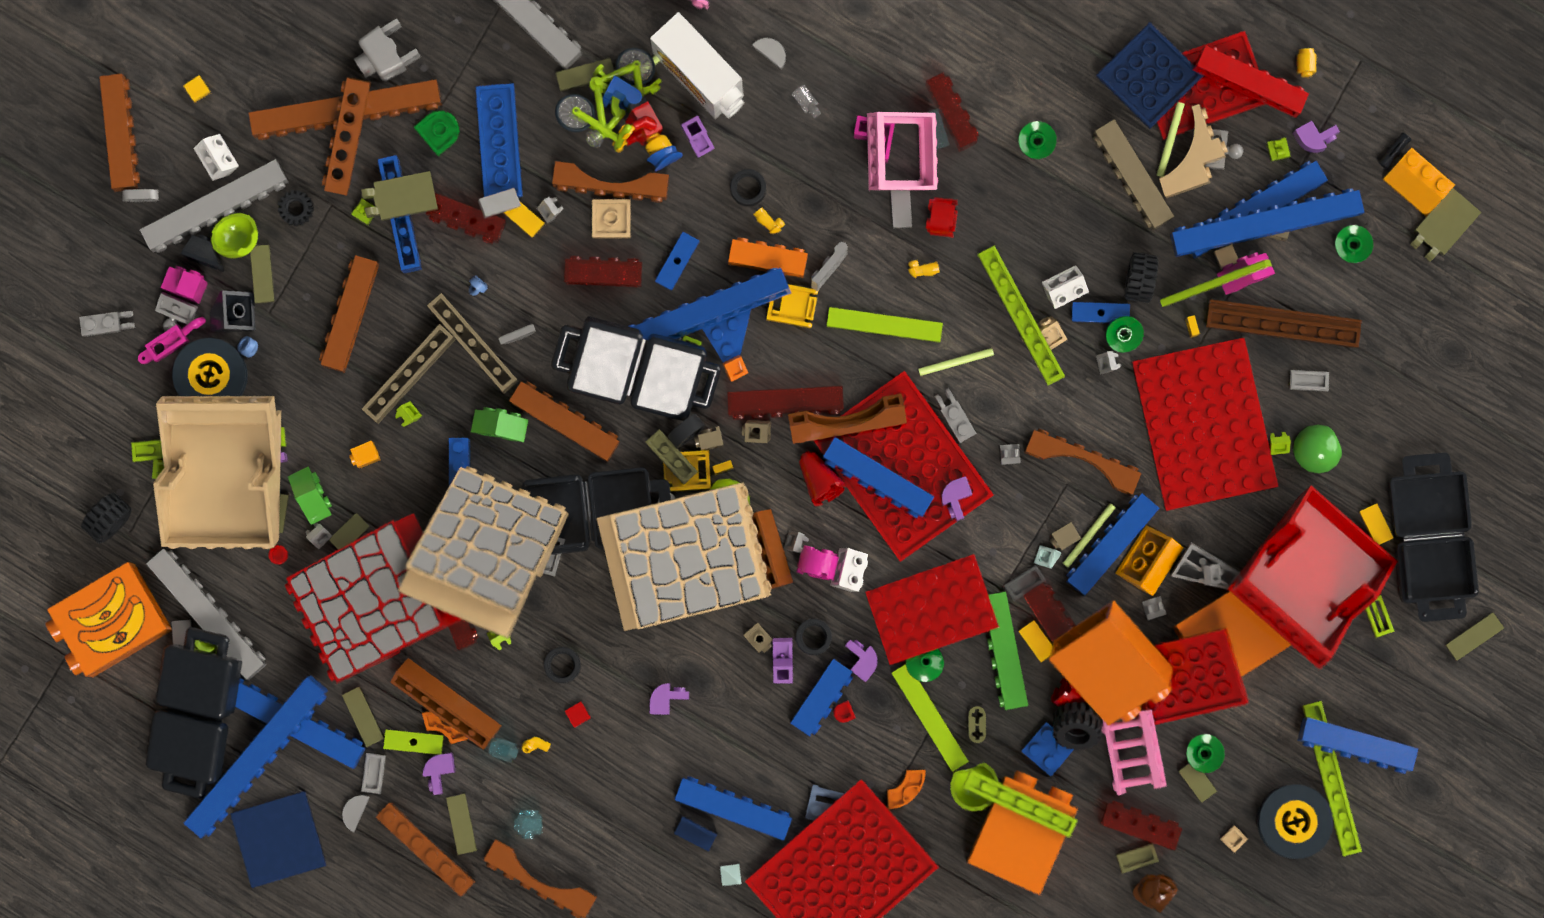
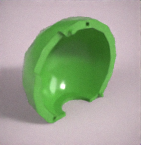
M1319 424L1307 426L1299 432L1295 439L1293 448L1295 459L1302 468L1309 472H1328L1337 466L1342 457V449L1338 438L1328 426Z

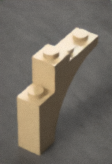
M1199 104L1192 106L1195 130L1193 141L1186 157L1176 169L1159 179L1166 198L1209 184V178H1212L1209 167L1205 168V165L1226 158L1225 152H1228L1225 141L1221 142L1219 138L1212 140L1211 137H1214L1211 125L1207 126L1205 120L1208 119L1205 107L1201 109Z

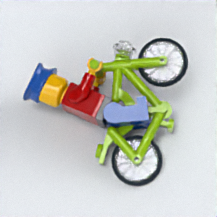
M629 48L622 51L616 59V70L607 75L602 71L604 68L602 64L595 69L589 86L595 94L598 120L594 119L595 110L592 103L582 95H566L556 105L555 116L558 123L564 129L571 132H581L588 128L593 130L586 133V141L591 147L599 148L605 137L613 140L612 146H614L616 152L623 151L625 145L629 146L635 142H639L642 146L646 144L645 149L650 156L647 161L655 166V172L683 156L681 152L677 151L676 146L671 144L666 135H660L663 130L662 125L651 105L644 97L649 92L652 95L661 88L659 84L662 81L658 79L650 86L643 87V84L652 79L655 73V63L651 55L642 49ZM610 103L611 112L614 117L606 125L604 107H607ZM623 118L626 125L621 127L618 135L612 130Z

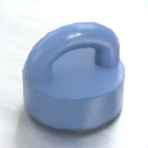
M473 276L469 280L471 283L469 293L472 296L477 295L479 292L484 293L488 289V286L477 276Z
M246 336L240 340L237 350L240 354L249 358L257 352L258 343L249 336Z

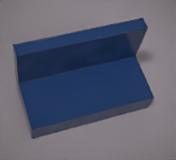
M684 816L674 833L708 852L717 836L716 833Z

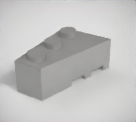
M1190 542L1170 575L1171 577L1199 582V578H1204V572L1198 571L1199 567L1209 564H1220L1221 583L1210 586L1228 590V587L1240 572Z

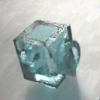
M493 738L488 754L492 757L512 762V759L516 760L519 748H516L517 743L501 738Z
M539 810L520 811L518 819L514 820V830L518 831V835H522V838H534V835L542 834L543 815H539Z

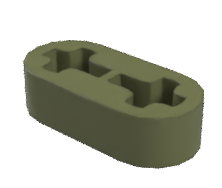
M978 706L971 708L968 713V736L974 743H980L986 738V713L983 708ZM976 709L979 710V713H982V717H979V724H975V717H972V713H975ZM975 726H979V732L983 734L979 737V740L972 736V733L975 732Z

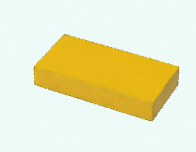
M521 202L520 207L503 212L532 238L545 224Z
M1378 504L1359 511L1371 538L1380 545L1393 539V535Z
M1034 620L1018 631L1040 663L1050 656L1052 644Z

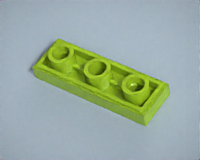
M386 730L383 749L442 755L444 736ZM415 738L417 740V744L415 746H412L411 740Z

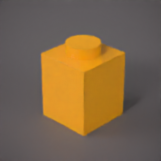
M373 441L350 449L352 452L349 455L353 466L357 465L358 468L381 460Z

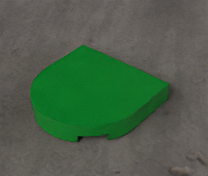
M434 111L414 126V129L438 157L457 141L460 133L456 118L451 113L445 111Z

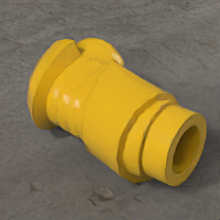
M763 207L754 213L757 222L769 229V233L775 234L782 231L781 228L785 223L781 218H777L774 221Z
M917 260L908 263L910 267L908 271L914 278H917V276H933L936 273H940L937 262L920 266Z

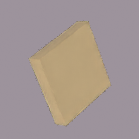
M592 199V238H631V200Z

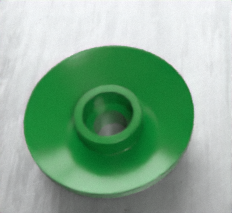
M1035 121L1023 127L1018 141L1021 151L1026 156L1032 159H1043L1054 151L1057 138L1055 131L1050 125ZM1034 139H1040L1041 143L1039 145L1034 144Z
M1350 225L1343 228L1335 240L1337 254L1349 263H1360L1366 260L1372 253L1374 245L1373 238L1368 230L1358 225ZM1350 243H1356V248H1351Z
M1130 316L1116 318L1109 324L1106 330L1108 345L1113 350L1122 353L1136 349L1141 344L1144 336L1141 323ZM1122 330H1126L1125 334H1120Z
M936 649L907 659L906 667L914 679L920 682H930L941 674L944 667V659L941 652ZM923 659H928L929 664L924 665L922 662Z
M1202 734L1194 737L1189 742L1186 757L1193 769L1201 773H1210L1222 765L1225 758V750L1219 739L1209 734ZM1202 751L1207 752L1206 758L1201 756Z

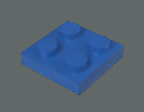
M1045 722L1021 752L1051 777L1074 749H1066V747L1060 746L1055 741V738H1053V727Z

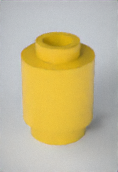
M1300 49L1299 54H1297V73L1301 74V77H1312V74L1316 73V54L1314 49Z

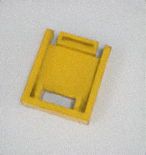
M789 285L791 294L782 297L780 312L772 310L774 300L769 303L766 320L812 328V324L805 322V320L813 321L817 298L811 297L810 294L818 295V291L811 288Z
M709 450L681 452L698 471L684 485L663 463L664 479L669 484H672L670 492L708 490L711 488ZM698 461H706V479H699Z

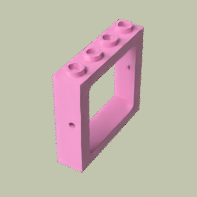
M867 113L869 190H937V121L935 113ZM884 123L918 124L920 179L918 181H885Z

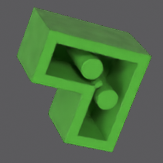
M484 407L483 410H475L471 432L483 436L524 442L528 420L521 418V414L510 412L509 415L507 410L496 408L495 410Z
M308 466L288 476L295 499L311 525L332 515L329 509L332 506L327 496L323 497L324 491L319 483L320 480L316 472L312 473Z

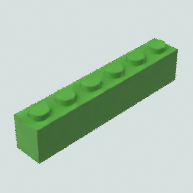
M1006 592L991 594L989 597L1000 628L989 631L990 638L987 639L989 650H993L994 655L991 658L992 668L997 671V676L994 679L996 688H1000L1001 695L998 696L1000 707H1004V710L1028 706L1007 595Z

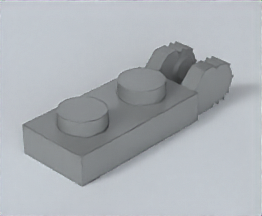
M839 242L834 247V254L824 260L820 271L816 270L813 273L811 288L818 291L847 255L848 246L846 243Z
M133 311L79 317L81 334L85 337L132 329L135 327L134 323L120 324L119 318H130L133 316Z
M948 388L945 390V394L952 404L945 407L941 396L937 394L934 397L941 408V413L960 444L977 433Z

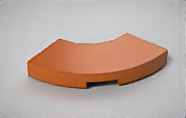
M422 712L427 731L443 733L448 738L450 744L468 739L432 712Z
M906 770L902 783L894 789L887 790L888 809L902 807L917 796L923 786L926 770Z

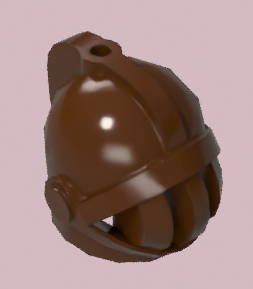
M1149 874L1145 875L1137 883L1133 890V895L1140 903L1153 908L1161 914L1178 892V888L1168 876Z

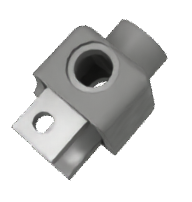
M397 18L382 28L377 26L359 40V45L364 53L354 58L365 78L377 72L381 80L388 81L406 71L405 67L421 57L417 49H414L399 58L396 51L397 46L392 38L387 37L402 27Z

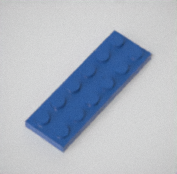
M514 83L476 86L484 197L512 188L515 189L518 197H523Z

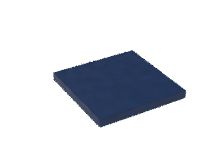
M1149 22L1096 77L1135 116L1151 129L1204 75L1193 71L1194 65Z
M306 791L231 813L251 888L327 866Z

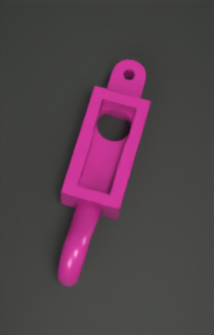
M204 317L196 318L182 329L179 325L173 326L145 345L147 349L139 354L138 361L141 364H148L152 360L159 362L190 342L186 335L193 329L201 327L206 322V319ZM162 343L164 351L157 354L154 347Z

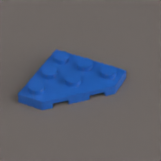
M751 310L702 329L723 363L741 355Z

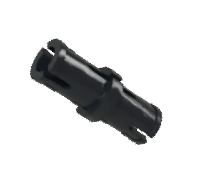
M1402 132L1394 144L1388 147V151L1378 163L1383 168L1388 169L1394 160L1402 155V150L1412 139Z

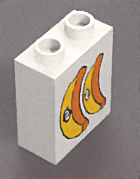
M679 12L650 38L653 54L715 119L722 113L727 118H730L743 106L744 102L741 100L744 96L742 78Z

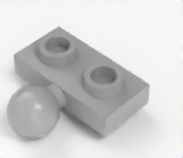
M1213 130L1214 137H1211L1212 140L1219 138L1221 142L1225 141L1227 147L1228 131ZM1232 144L1230 147H1227L1228 152H1225V155L1229 154L1231 158L1238 159L1243 155V148L1239 144ZM1225 158L1206 164L1205 168L1224 170Z
M163 292L160 294L155 311L169 317L163 323V329L166 332L173 326L178 325L176 320L185 324L194 320L198 306Z

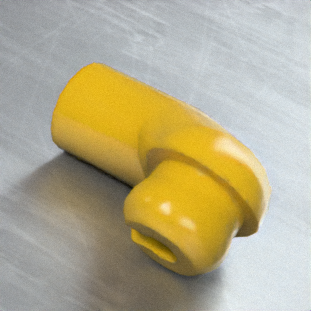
M532 737L522 743V751L530 753L539 748L548 752L551 744L538 737Z

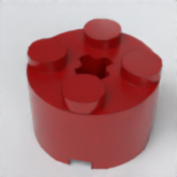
M938 197L929 200L928 210H930L931 218H927L926 229L930 235L954 237L953 232H955L957 221L955 206H958V200Z

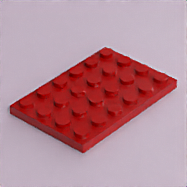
M1245 31L1182 52L1195 65L1200 51L1205 46H1214L1219 52L1231 54L1236 57V60L1248 62L1259 70ZM1203 76L1178 101L1185 105L1176 135L1195 129L1192 106L1199 104L1201 109L1205 107L1208 119L1205 120L1208 125L1266 104ZM1177 103L1156 123L1162 140L1167 139Z
M975 554L865 592L890 665L1000 628Z
M1227 628L1153 645L1173 667L1169 684L1172 687L1170 693L1157 703L1149 699L1140 705L1141 711L1152 710L1155 725L1249 703Z

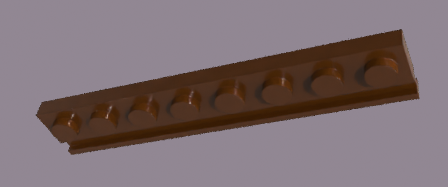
M1210 299L1206 328L1359 348L1362 320Z

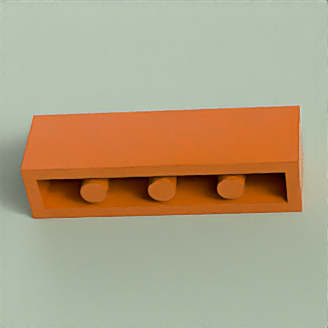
M737 237V240H732L728 263L729 265L761 271L781 268L784 275L804 278L808 253H804L805 250L800 248L788 250L783 245L775 244L774 247L767 246L766 242L756 241L755 244L748 242V239Z

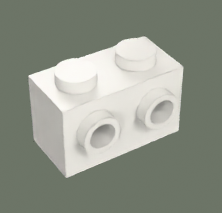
M220 134L205 138L194 147L195 152L212 180L228 176L238 167L235 158Z
M1076 265L1042 282L1047 298L1055 309L1089 292L1084 276Z
M839 548V560L831 586L850 592H859L863 584V573L868 564V554L849 548Z

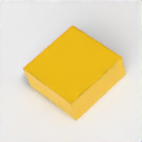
M200 76L184 85V88L194 102L210 93V90Z
M1195 315L1187 317L1185 321L1190 338L1198 336L1200 333Z
M731 460L713 466L715 475L733 469Z

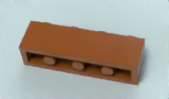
M771 509L753 513V523L758 531L756 536L758 543L762 547L761 556L766 564L767 581L771 584V589L793 583Z

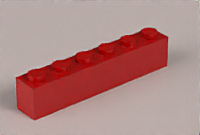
M1205 46L1200 51L1193 71L1295 118L1301 114L1309 95L1304 88L1290 85L1287 83V80L1280 77L1275 78L1268 71L1258 70L1248 62L1238 61L1235 56L1223 54L1214 46Z

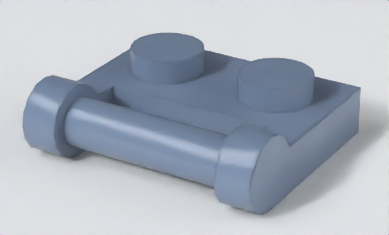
M813 784L805 818L815 820L832 805L815 801L816 795L838 800L845 793L819 788V785Z

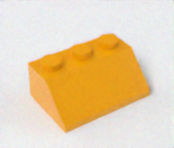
M1412 147L1383 179L1426 217L1455 186L1454 183Z
M1146 525L1115 574L1153 596L1184 547L1173 538Z

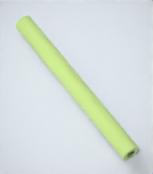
M1177 102L1157 172L1159 177H1164L1185 105L1181 102Z
M986 349L919 368V374L922 376L993 356V349Z
M1111 503L1065 559L1063 564L1067 568L1071 566L1116 507Z

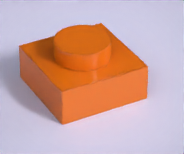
M740 355L722 363L731 382L748 374Z

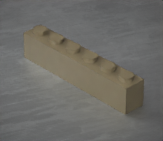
M1115 119L1097 129L1093 134L1095 136L1093 140L1098 148L1101 146L1103 149V157L1108 164L1111 163L1114 167L1113 173L1116 178L1122 180L1124 184L1123 189L1128 196L1131 195L1133 198V205L1137 212L1141 211L1143 214V222L1146 227H1151L1152 231L1172 220L1174 218L1173 213Z
M442 293L427 305L504 394L519 382Z
M439 324L368 401L362 410L379 424L456 339Z

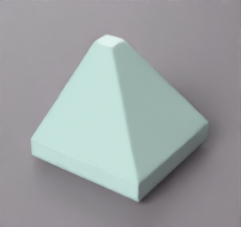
M1040 545L1034 564L1052 568L1060 557L1061 552Z
M739 864L720 866L722 886L742 884Z

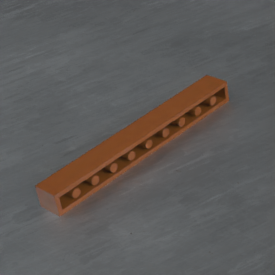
M437 80L369 91L363 119L379 120L385 115H389V117L399 116L401 112L408 111L409 114H412L424 108L427 110L438 109L442 102ZM356 94L349 95V102L356 104L358 96ZM343 96L250 112L249 118L252 135L254 138H258V140H266L271 135L283 137L287 136L288 132L305 133L307 129L311 128L322 130L326 128L325 126H334L335 118L339 119L340 111H337L339 99H343ZM346 112L344 115L347 122H353L355 119L351 112Z

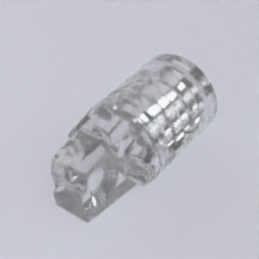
M805 84L791 94L805 113L809 111L814 119L821 114L816 107L818 101L812 96Z

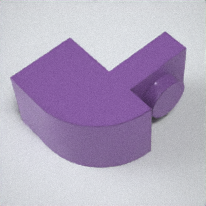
M698 115L680 124L685 137L698 158L715 149Z
M1310 121L1296 129L1293 135L1304 150L1318 153L1327 148L1324 142L1326 141L1328 144L1337 139L1336 135L1340 131L1337 125L1319 134L1313 121Z
M966 476L950 482L945 487L941 497L942 506L950 504L951 507L948 508L951 519L955 518L956 522L964 519L958 501L972 496Z
M773 638V683H793L792 638Z
M856 639L854 642L849 640L845 647L860 658L851 671L866 682L876 669L877 655L871 646L864 651L862 650L864 646Z
M670 683L660 685L651 695L650 714L670 715V699L689 700V691H685V688L674 687V691H670Z
M453 753L434 756L424 767L423 777L431 776L428 784L430 792L433 791V795L443 794L441 774L456 772Z

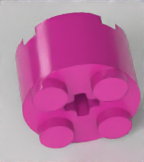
M804 545L803 549H801L796 572L799 574L808 573L807 575L810 577L834 581L839 560L838 554L826 549H822L820 552V550L814 547Z

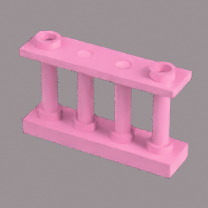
M1152 710L1141 711L1138 718L1126 723L1123 721L1114 722L1109 726L1104 721L1102 723V732L1106 735L1113 770L1114 791H1117V795L1125 794L1127 787L1151 783L1154 785V789L1167 786ZM1135 726L1142 727L1144 734L1142 737L1116 742L1114 730ZM1140 745L1146 746L1147 754L1145 757L1120 761L1118 749ZM1144 764L1150 766L1151 773L1149 776L1127 780L1123 778L1122 768Z

